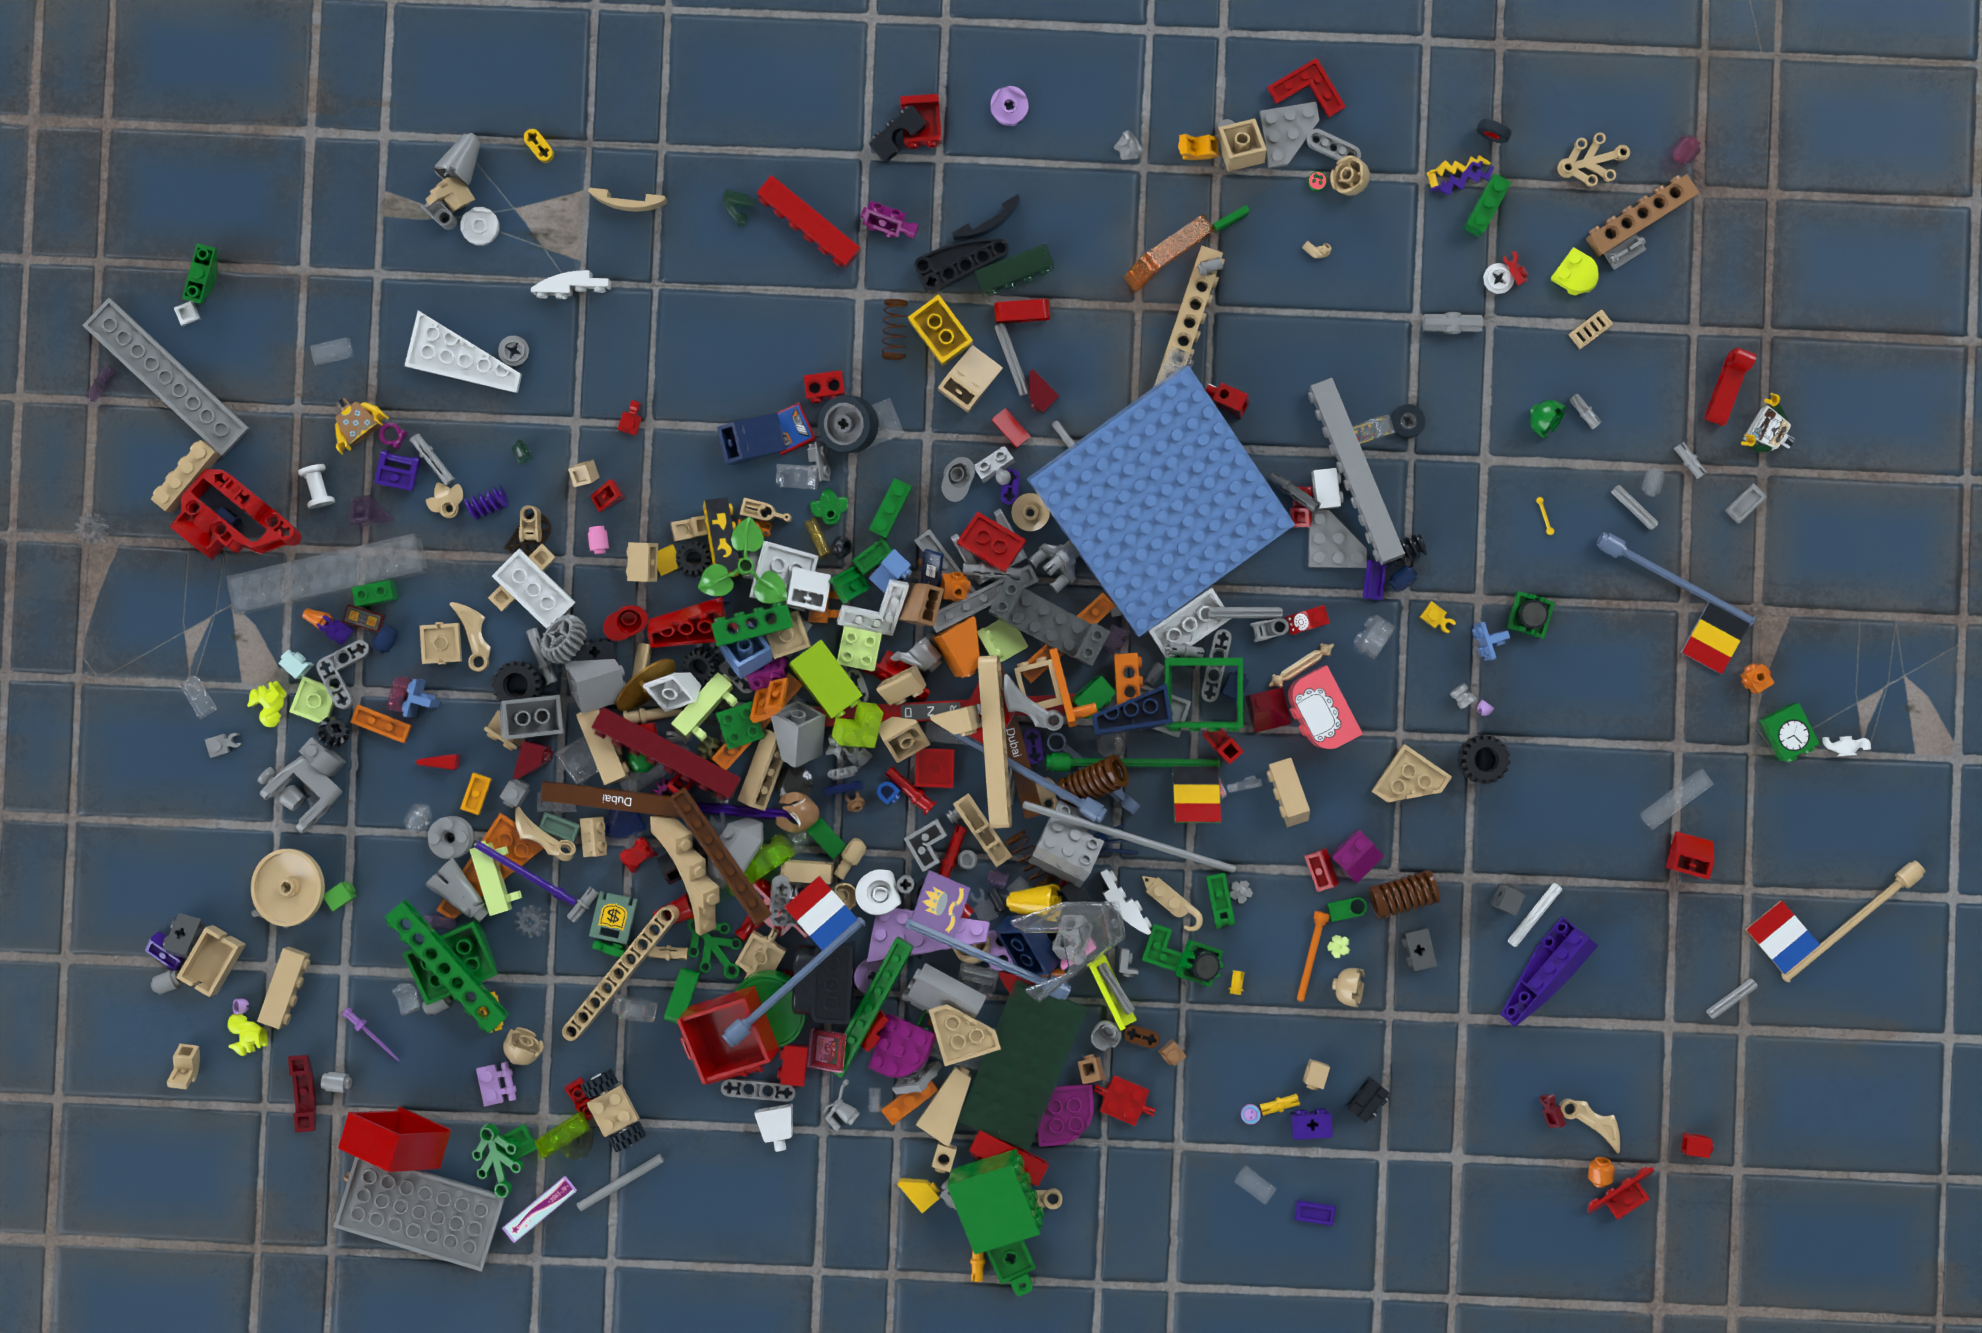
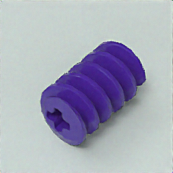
M501 484L499 485V491L492 487V494L485 490V497L478 493V500L474 496H471L472 502L464 499L471 516L479 520L481 515L486 517L488 512L493 514L495 509L500 511L502 506L504 508L509 506L507 494Z

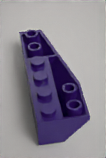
M1562 916L1537 945L1500 1015L1514 1027L1517 1026L1551 998L1573 976L1598 945Z

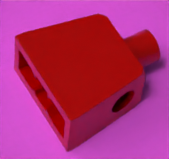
M1220 383L1219 387L1209 384L1205 390L1213 398L1212 400L1217 407L1240 419L1250 403L1249 394L1224 383Z

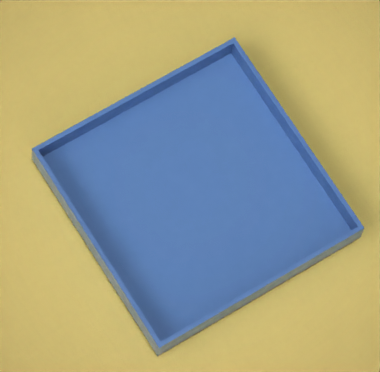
M1185 365L1027 478L1134 634L1138 637L1295 525L1191 368Z

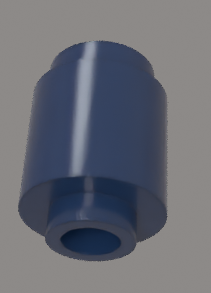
M1404 565L1390 576L1391 579L1388 582L1397 593L1400 590L1404 591L1417 580V572L1411 565L1409 567Z
M385 624L384 627L380 628L372 641L373 649L382 654L384 651L389 652L398 638L399 631Z

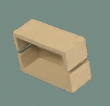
M214 925L205 927L176 978L189 986L196 985L194 989L208 997L217 995L246 944L233 936L226 937L228 933Z

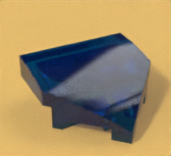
M610 809L605 820V833L617 839H627L632 834L646 830L640 813Z

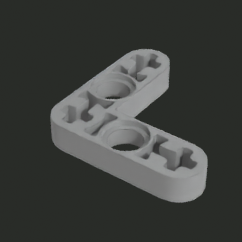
M363 640L355 641L322 658L316 666L332 701L341 710L349 709L353 704V698L339 671L369 656L371 648ZM359 645L366 647L363 649V654L360 652L355 653L356 658L354 659L353 655L349 652L350 649L353 652L359 650ZM343 653L349 656V660L346 663L339 662V656ZM323 664L331 665L328 667L330 673L336 674L329 676L325 670H322L324 668ZM338 679L340 681L337 689L330 688L331 680ZM341 692L344 698H348L346 705L339 704L341 698L338 694L334 696V693Z
M784 875L776 876L772 880L770 912L773 915L770 916L772 924L776 926L799 925L784 908L790 901L791 889L789 879ZM780 884H782V891H779ZM778 898L785 899L782 903H775ZM778 910L781 911L780 917H778Z

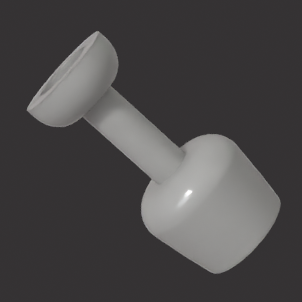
M272 767L267 768L257 781L263 785L269 783L275 776L274 769ZM295 785L284 787L280 791V804L291 811L298 809L306 799V796Z

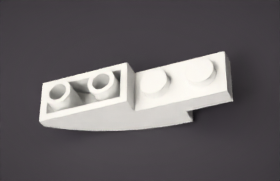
M589 270L572 271L558 274L539 282L531 288V292L537 295V298L545 299L548 296H556L557 299H567V296H573V289L577 292H587V289H594V292L604 293L606 290H611V281L606 278H593V274Z
M1107 868L1101 870L1100 873L1108 886V889L1102 893L1109 904L1131 926L1149 935L1151 933L1149 928L1152 925L1147 917H1142L1140 911L1143 909L1138 900L1133 901L1130 898L1125 901L1124 898L1127 896L1122 887L1117 888L1115 884L1117 878L1113 871L1108 872Z

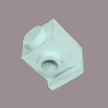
M287 650L281 656L282 660L279 662L295 679H302L314 666L311 662H305L306 658L299 652L295 653Z

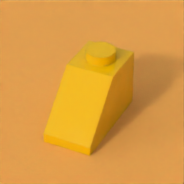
M900 1178L897 1181V1185L921 1213H924L940 1199V1189L934 1182L930 1183L925 1179Z

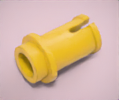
M1233 970L1231 987L1228 989H1230L1231 994L1241 995V992H1244L1242 986L1245 972Z

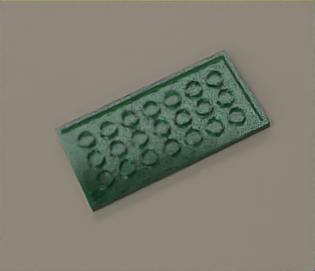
M1016 979L995 1028L1001 1049L984 1055L957 1122L979 1131L981 1130L1029 1151L1088 1008L1068 999L1059 1000L1043 993V989Z

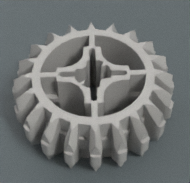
M570 614L562 615L559 619L556 618L555 622H551L547 631L542 634L544 637L540 640L539 648L543 656L548 661L556 664H564L566 660L570 661L571 657L576 656V653L581 651L580 647L584 645L583 641L587 638L586 625L577 616L575 617Z

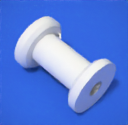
M325 464L312 465L298 470V474L307 480L312 500L307 504L309 509L335 503L334 497L327 496L321 475L326 469Z

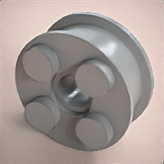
M458 816L438 819L432 824L428 832L430 849L434 854L444 859L458 858L465 855L471 849L474 842V832L471 825L465 819ZM450 832L455 836V840L452 843L447 839Z

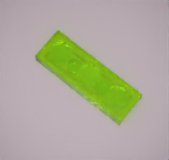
M578 1112L534 1142L540 1157L547 1158L590 1129L583 1112Z

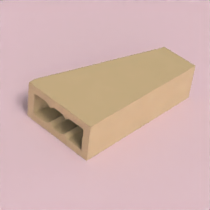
M955 1064L916 1122L919 1128L947 1147L950 1145L971 1081L970 1070L963 1065L959 1067Z

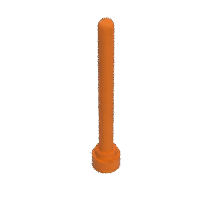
M1314 912L1313 919H1315L1314 923L1316 924L1297 995L1299 1002H1303L1305 999L1322 928L1329 921L1330 914L1324 912Z

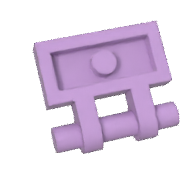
M508 1061L501 1063L502 1070L500 1071L497 1069V1064L476 1068L484 1106L504 1102L503 1094L508 1095L509 1101L516 1100V1085H513L511 1076L513 1071L509 1067ZM499 1077H504L506 1087H501Z

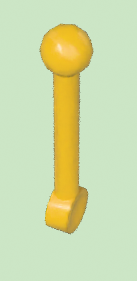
M1538 497L1536 502L1540 506L1547 527L1546 534L1552 535L1554 534V529L1550 527L1543 505L1544 499Z

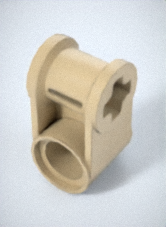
M524 506L520 511L519 540L520 542L525 540L541 542V511L535 506ZM530 509L535 513L531 520L526 515Z

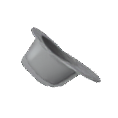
M958 457L945 467L941 488L943 495L949 501H961L968 493L975 475V466L970 459Z

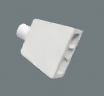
M792 1103L757 1109L754 1114L764 1142L773 1141L776 1152L786 1150L785 1139H789L793 1135Z

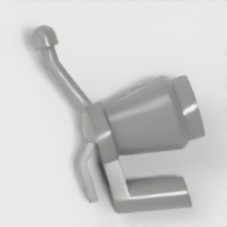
M848 1079L842 1082L838 1099L833 1103H829L822 1112L824 1114L829 1107L833 1106L825 1120L836 1132L841 1125L832 1116L834 1112L837 1113L844 1123H848L850 1126L860 1114L856 1108L844 1103L841 1099L844 1087L849 1084Z

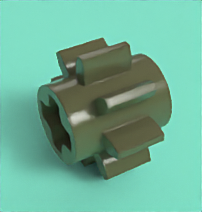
M707 736L703 742L700 741L697 750L701 752L699 756L712 761L711 758L721 748L718 745L720 741Z

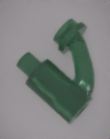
M726 189L723 202L727 212L738 222L739 227L745 226L747 215L743 212L739 215L733 205L746 208V206L754 207L755 199L749 198L747 194Z

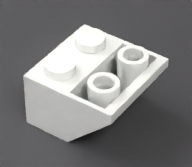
M793 567L785 605L822 613L825 612L830 586L828 581L831 575Z

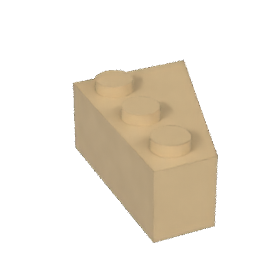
M1288 758L1269 764L1267 776L1269 782H1273L1275 788L1273 793L1275 799L1279 801V810L1286 826L1290 827L1309 821L1310 809L1292 759Z

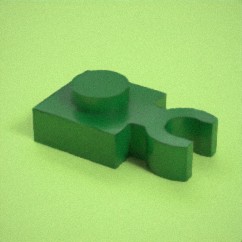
M594 940L592 945L593 949L619 958L627 950L623 948V944L617 942L608 944L600 940Z

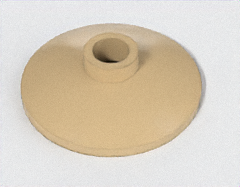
M1027 493L1016 499L1012 506L1011 514L1014 523L1020 529L1031 532L1045 526L1049 519L1050 511L1038 494ZM1030 509L1033 510L1034 515L1028 516L1027 511Z

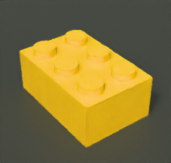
M939 294L908 316V321L942 367L973 345L972 338Z

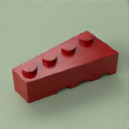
M723 596L649 619L647 633L650 648L715 642L711 623H715L714 619L726 617Z

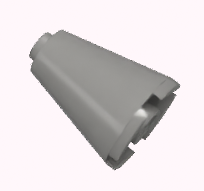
M472 133L463 134L435 164L434 172L441 179L448 177L457 178L469 187L481 145L478 141L479 138Z

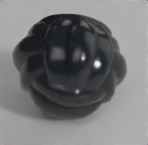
M838 536L832 542L831 548L836 556L846 557L851 552L852 544L846 537Z

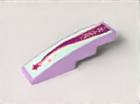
M564 1176L502 1227L503 1231L515 1243L577 1191L576 1188Z

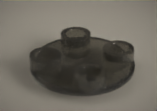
M787 766L779 772L775 783L776 792L780 798L791 792L803 793L809 797L814 787L811 774L802 766L796 768Z

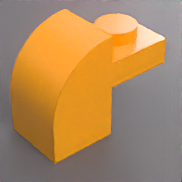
M1188 134L1179 135L1180 142L1178 143L1180 154L1183 155V159L1206 160L1219 157L1218 138L1211 135L1193 137Z

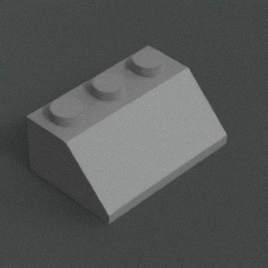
M560 695L501 701V739L508 740L562 734L563 723Z

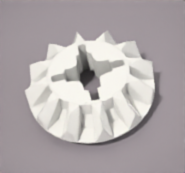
M1496 263L1486 269L1483 278L1484 285L1488 291L1501 294L1507 292L1512 287L1514 278L1507 265ZM1503 273L1501 278L1503 283L1498 282L1494 285V275L1498 276Z

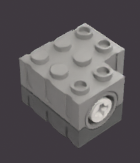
M1061 800L1058 801L1053 809L1089 820L1079 814V809ZM1049 817L1028 862L1081 888L1091 873L1104 841L1087 833L1088 828Z

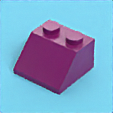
M1357 829L1330 855L1356 883L1384 857L1377 847Z

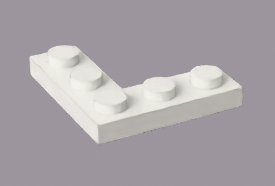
M890 579L879 612L842 604L837 624L893 636L909 584Z

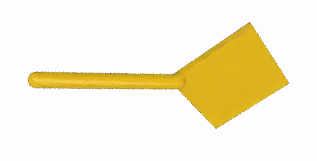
M673 544L658 551L657 568L661 576L678 569L676 563L677 551Z

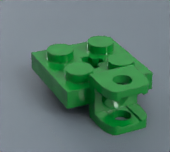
M1024 1240L986 1251L1000 1284L1010 1281L1017 1296H1022L1032 1291L1033 1283L1029 1272L1036 1269V1266ZM1008 1253L1015 1254L1016 1257L1013 1263L1005 1260ZM1025 1283L1026 1286L1021 1287L1019 1284Z

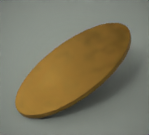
M659 660L637 673L620 691L616 699L617 709L629 711L652 699L653 697L646 691L643 685L675 673L676 663L674 660Z

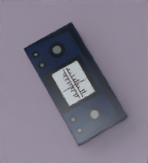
M930 549L924 550L920 583L940 588L944 554Z

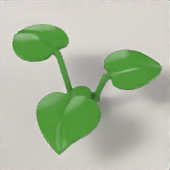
M748 517L736 526L731 536L733 548L738 551L744 550V558L738 562L737 569L728 574L727 568L723 565H710L703 572L698 589L710 596H724L734 586L730 577L738 572L742 575L751 573L758 581L754 586V594L760 602L773 604L787 600L785 583L777 573L766 571L760 579L753 570L754 564L748 558L747 550L750 552L759 550L763 545L764 536L754 520Z

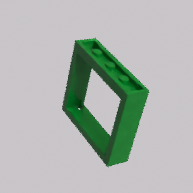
M1165 658V684H1167L1171 713L1172 666H1237V722H1173L1172 725L1165 726V728H1169V731H1181V728H1189V731H1200V728H1208V731H1220V728H1228L1230 732L1239 731V728H1243V658Z

